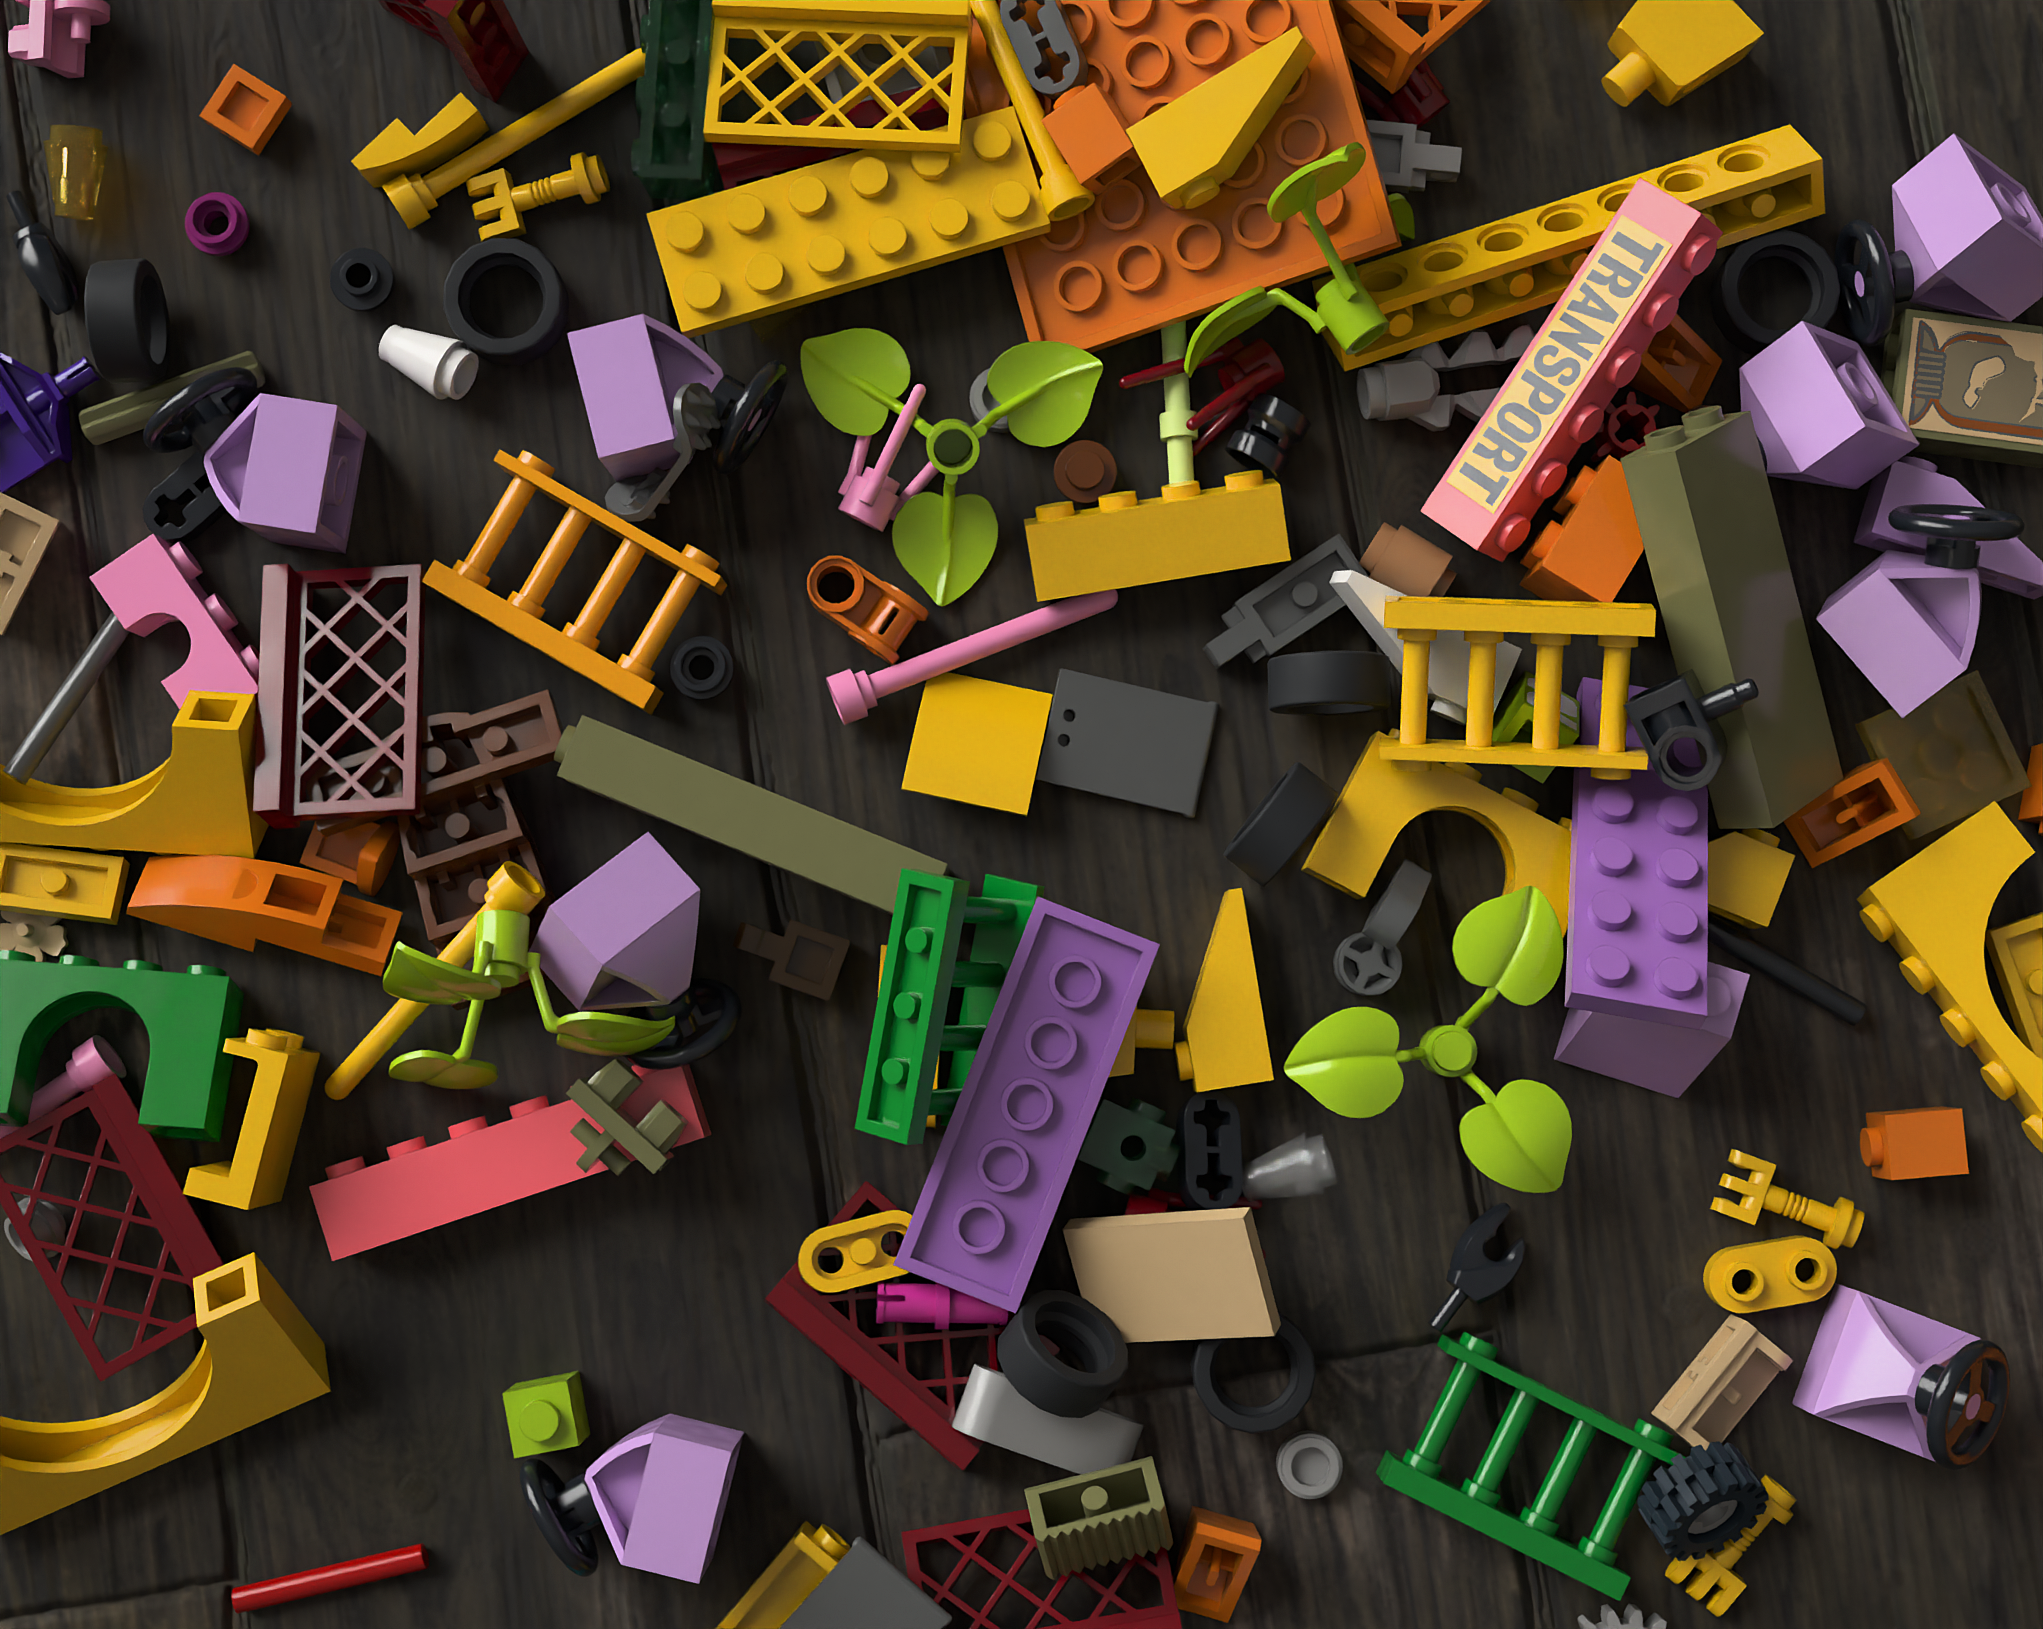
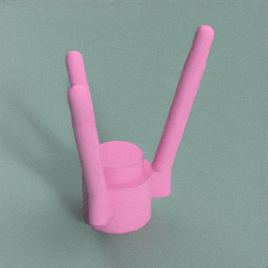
M917 384L913 388L875 468L866 467L863 475L862 471L872 435L857 436L848 473L838 493L844 496L838 508L841 512L880 532L884 531L889 519L894 521L897 512L912 496L921 493L939 472L929 461L899 496L895 494L900 483L887 476L926 393V388L923 384Z

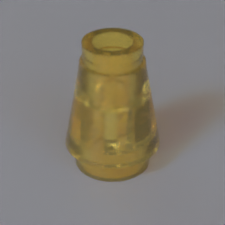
M50 125V140H44L43 145L53 203L55 204V217L94 220V207L97 205L109 150L108 146L102 145L103 130L77 125Z

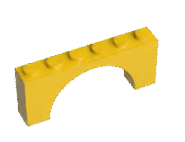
M190 690L172 724L171 756L151 773L126 784L95 789L71 788L48 784L30 778L26 785L4 773L3 770L6 766L0 764V842L23 843L38 847L48 845L84 847L96 851L115 849L154 852L159 855H221L254 859L269 826L266 821L253 811L257 728L255 694Z
M1993 801L1868 887L1857 898V901L1863 907L1859 914L1867 929L1880 942L1888 940L1903 959L1899 966L1906 980L1920 994L1924 995L1928 992L1944 1012L1940 1015V1021L1946 1032L1961 1047H1966L1967 1045L1971 1047L1984 1064L1980 1072L1986 1084L2000 1099L2004 1101L2009 1098L2026 1119L2021 1123L2026 1136L2043 1153V1060L2037 1057L2018 1039L2003 1019L1988 985L1984 961L1985 931L1993 903L2010 875L2032 856L2035 851L1999 805Z
M254 1252L193 1278L197 1327L204 1336V1341L196 1358L187 1370L175 1382L157 1395L121 1412L85 1421L40 1423L0 1416V1535L331 1391L324 1342Z

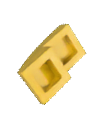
M460 92L416 135H413L396 118L351 162L373 188L382 187L403 173L409 178L417 172L421 175L438 167L472 145L489 130V127L478 109Z

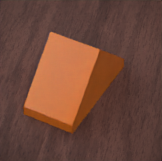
M1675 314L1666 328L1656 332L1641 355V364L1636 375L1627 385L1679 411L1687 413L1693 407L1702 404L1723 360Z
M1887 757L1861 764L1843 775V780L1784 820L1785 825L1812 868L1921 814Z
M1192 1506L1172 1577L1178 1609L1226 1623L1229 1622L1260 1552L1262 1540L1254 1523Z

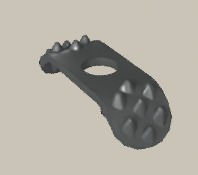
M700 382L684 384L674 397L673 417L678 434L672 447L681 455L670 470L666 472L656 467L647 476L628 477L614 483L605 495L607 511L626 522H635L646 518H656L654 509L657 505L670 503V487L689 463L697 449L705 450L706 447H711L712 444L708 437L710 430L721 427L717 418L716 402L708 387Z

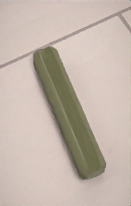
M252 351L234 355L83 409L79 413L81 428L86 438L93 445H100L144 429L154 412L171 396L197 379L215 371L232 367L248 369L255 375L257 388L265 383L262 365Z

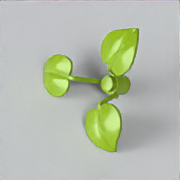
M1350 143L1333 151L1326 157L1297 170L1275 189L1268 201L1267 212L1276 223L1282 222L1302 210L1335 276L1333 280L1324 285L1316 294L1315 299L1320 305L1317 312L1280 288L1266 292L1262 286H1258L1238 295L1209 314L1193 333L1184 363V370L1189 378H1191L1196 367L1229 340L1258 323L1273 311L1277 305L1287 307L1308 321L1316 334L1328 328L1347 355L1357 353L1368 347L1388 329L1389 321L1362 285L1354 263L1343 266L1316 212L1317 201L1341 189L1363 166L1366 159V150L1360 143ZM1401 194L1388 195L1400 240L1413 241L1415 238V224L1410 204Z
M852 328L825 336L809 338L801 346V369L806 388L819 412L834 427L852 435L870 436L877 433L883 427L889 409L900 416L905 404L896 398L908 387L911 372L904 349L891 336L871 328ZM1032 341L1013 346L995 360L987 374L988 389L1001 405L990 411L976 425L970 427L967 423L958 419H945L932 426L916 414L911 425L920 434L927 437L926 450L929 460L937 470L945 474L943 496L933 492H921L908 499L897 512L894 519L892 540L896 555L902 566L924 588L937 605H948L974 585L989 564L997 544L998 523L996 514L989 501L983 496L973 493L955 497L958 475L970 470L979 457L980 446L978 438L984 436L998 420L1007 416V424L1011 433L1023 443L1032 446L1048 447L1067 440L1081 427L1091 406L1095 388L1103 371L1102 362L1092 354L1073 345L1054 341Z
M1526 886L1512 893L1481 903L1472 909L1458 925L1452 945L1455 965L1466 981L1473 985L1485 986L1487 989L1478 1001L1463 1016L1457 1019L1455 1025L1432 1027L1422 1036L1419 1047L1397 1050L1399 1028L1396 1021L1389 1014L1370 1007L1343 1009L1321 1020L1301 1037L1284 1064V1072L1324 1107L1339 1115L1350 1118L1373 1117L1384 1112L1396 1101L1401 1093L1404 1082L1403 1073L1398 1064L1400 1062L1420 1059L1424 1067L1436 1075L1446 1077L1459 1076L1486 1103L1469 1110L1462 1117L1459 1125L1461 1144L1471 1163L1488 1178L1511 1189L1530 1193H1547L1557 1190L1563 1182L1572 1140V1122L1569 1111L1564 1101L1554 1090L1545 1084L1533 1080L1520 1079L1511 1081L1502 1087L1497 1096H1495L1493 1091L1471 1070L1477 1058V1045L1473 1036L1468 1032L1474 1021L1494 1002L1498 993L1514 1004L1522 1006L1532 1005L1548 994L1560 975L1564 952L1562 933L1557 916L1546 897L1538 888Z
M489 910L478 914L472 971L426 955L398 941L394 948L391 962L383 975V989L386 993L398 998L436 1005L454 1004L462 999L471 1000L461 1045L453 1055L431 1050H419L397 1057L389 1066V1076L391 1078L408 1082H424L441 1088L474 1089L486 1087L497 1080L498 1068L494 1064L469 1059L484 1000L498 997L501 994V987H512L519 984V977L525 972L529 974L545 1029L548 1032L558 1034L557 1045L566 1049L599 1056H624L644 1051L655 1046L669 1035L675 1026V1016L662 1021H649L600 1012H578L561 1018L557 1017L553 1012L540 971L541 954L528 952L530 918L525 914L510 910Z

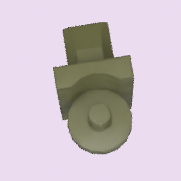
M614 1059L596 1072L591 1079L589 1077L579 1078L566 1092L575 1103L605 1129L602 1134L599 1133L584 1118L573 1127L570 1133L587 1148L576 1164L587 1173L599 1161H602L612 1172L619 1176L630 1165L631 1161L614 1146L618 1141L648 1170L655 1174L658 1170L662 1171L673 1159L674 1155L669 1150L677 1143L689 1122L663 1099L653 1107L640 1123L629 1115L621 1106L644 1081L620 1059Z

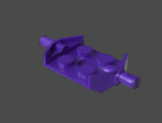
M0 352L1 493L4 494L57 459L66 463L72 460L70 418L67 403L70 402V397L101 379L99 373L95 370L96 368L86 356L56 376H53L49 372L41 375Z

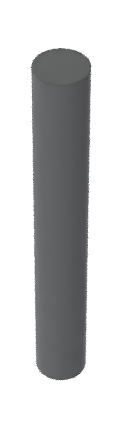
M111 612L4 768L3 772L18 782L26 785L130 633V631L124 629L113 612Z

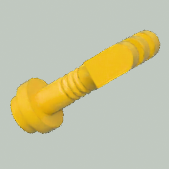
M584 152L572 155L570 158L571 170L552 175L550 178L546 177L544 180L539 179L538 182L533 181L532 183H526L514 187L511 174L504 168L468 179L465 183L469 196L479 197L494 192V197L472 205L475 219L488 220L498 216L501 218L500 221L479 228L481 242L492 238L510 239L526 234L521 212L536 208L539 205L549 204L551 201L555 202L557 199L561 200L577 194L581 195L586 204L600 201V194L610 191L609 178L600 156L597 154L588 157Z
M1731 1149L1727 1161L1736 1167L1752 1171L1748 1182L1723 1173L1719 1185L1741 1193L1743 1196L1739 1206L1731 1200L1714 1197L1710 1207L1711 1210L1755 1225L1761 1208L1777 1214L1782 1213L1783 1216H1789L1790 1219L1795 1218L1796 1221L1801 1220L1803 1224L1825 1231L1823 1236V1244L1833 1249H1838L1840 1245L1849 1248L1854 1246L1864 1221V1212L1854 1208V1201L1839 1197L1834 1207L1812 1199L1808 1200L1807 1197H1801L1799 1194L1795 1196L1794 1192L1789 1193L1786 1189L1770 1184L1777 1165Z
M1767 1474L1760 1480L1768 1493L1769 1500L1764 1501L1767 1508L1764 1514L1754 1515L1758 1522L1752 1529L1743 1528L1740 1531L1743 1537L1735 1543L1731 1539L1723 1543L1724 1550L1714 1554L1712 1550L1710 1552L1707 1550L1705 1557L1694 1560L1692 1555L1686 1561H1678L1675 1557L1666 1569L1665 1576L1675 1584L1682 1582L1694 1567L1698 1569L1685 1589V1592L1697 1601L1703 1598L1715 1583L1719 1585L1706 1603V1609L1716 1617L1724 1614L1747 1586L1743 1578L1731 1569L1742 1556V1552L1747 1550V1547L1751 1545L1755 1537L1759 1536L1773 1517L1786 1525L1793 1516L1790 1508L1797 1500Z

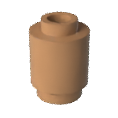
M1386 522L1382 524L1359 562L1363 569L1371 573L1370 579L1407 596L1443 597L1457 573L1447 568L1453 557L1451 554L1403 525L1397 530Z

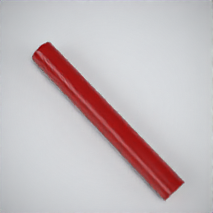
M424 1543L235 1587L231 1592L233 1608L239 1614L428 1569L429 1558Z

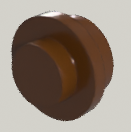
M1081 440L1069 444L1059 453L1054 464V480L1058 490L1068 500L1078 504L1098 502V497L1109 494L1116 481L1117 467L1112 454L1103 445L1094 441Z

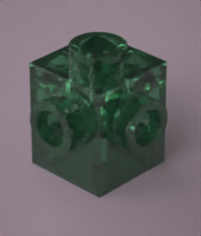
M1102 1097L1077 1158L1100 1169L1096 1178L1098 1182L1125 1194L1132 1195L1136 1185L1150 1191L1155 1178L1166 1182L1176 1162L1181 1146L1171 1142L1175 1130L1162 1124L1167 1114L1166 1111L1134 1097H1131L1127 1108ZM1130 1135H1137L1142 1139L1141 1151L1131 1157L1123 1155L1120 1151L1123 1139Z

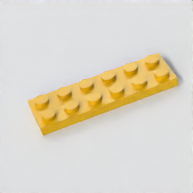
M1014 105L963 120L961 153L864 149L646 213L681 333L688 339L1051 232V223L1038 196L1040 188ZM945 125V126H942V127H939V128H935V129H932V130H928V131H943V132H947V131H948V125Z

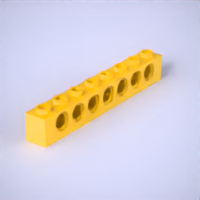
M1789 124L1357 266L1356 270L1362 285L1390 323L1388 329L1368 347L1351 355L1345 353L1328 328L1322 331V335L1344 371H1348L1558 302L1639 178L1702 213L1723 231V234L1717 241V249L1825 214L1823 158ZM1334 274L1312 281L1315 296L1324 285L1335 278ZM1316 300V305H1317V309H1318V307H1319L1320 305H1319V303H1318L1317 300Z

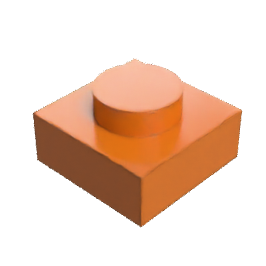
M233 64L199 116L206 124L259 156L293 104L285 95Z

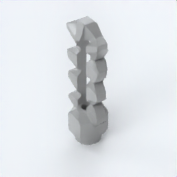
M1529 324L1521 326L1506 336L1501 347L1496 350L1487 332H1472L1464 339L1449 359L1438 341L1413 349L1404 359L1376 363L1374 367L1360 369L1357 375V396L1361 413L1365 419L1377 418L1379 421L1408 418L1433 432L1445 430L1450 426L1454 409L1478 423L1501 388L1471 391L1459 395L1438 396L1440 383L1437 372H1448L1460 368L1483 365H1501L1519 361L1536 335Z

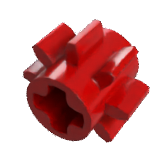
M1629 392L1617 409L1610 402L1604 410V422L1592 437L1595 438L1598 450L1593 454L1591 460L1597 462L1603 457L1606 458L1610 455L1621 462V458L1645 446L1643 437L1659 430L1656 429L1654 416L1658 413L1660 407L1654 405L1646 409L1636 404L1634 392ZM1629 424L1636 434L1631 439L1621 443L1616 438L1615 433L1618 429Z

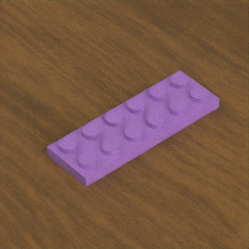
M1582 678L1576 699L1580 702L1579 736L1575 740V744L1599 745L1602 680ZM1629 685L1628 700L1649 688ZM1627 715L1626 746L1644 747ZM1684 737L1674 742V753L1680 763L1688 767L1702 766L1694 738ZM1649 757L1647 770L1631 769V778L1622 780L1595 778L1591 776L1590 767H1574L1565 1007L1700 1030L1707 1017L1708 786L1706 784L1702 788L1691 791L1674 789L1660 779Z
M1037 897L898 1251L894 1266L1013 1313L1017 1312L1160 944Z

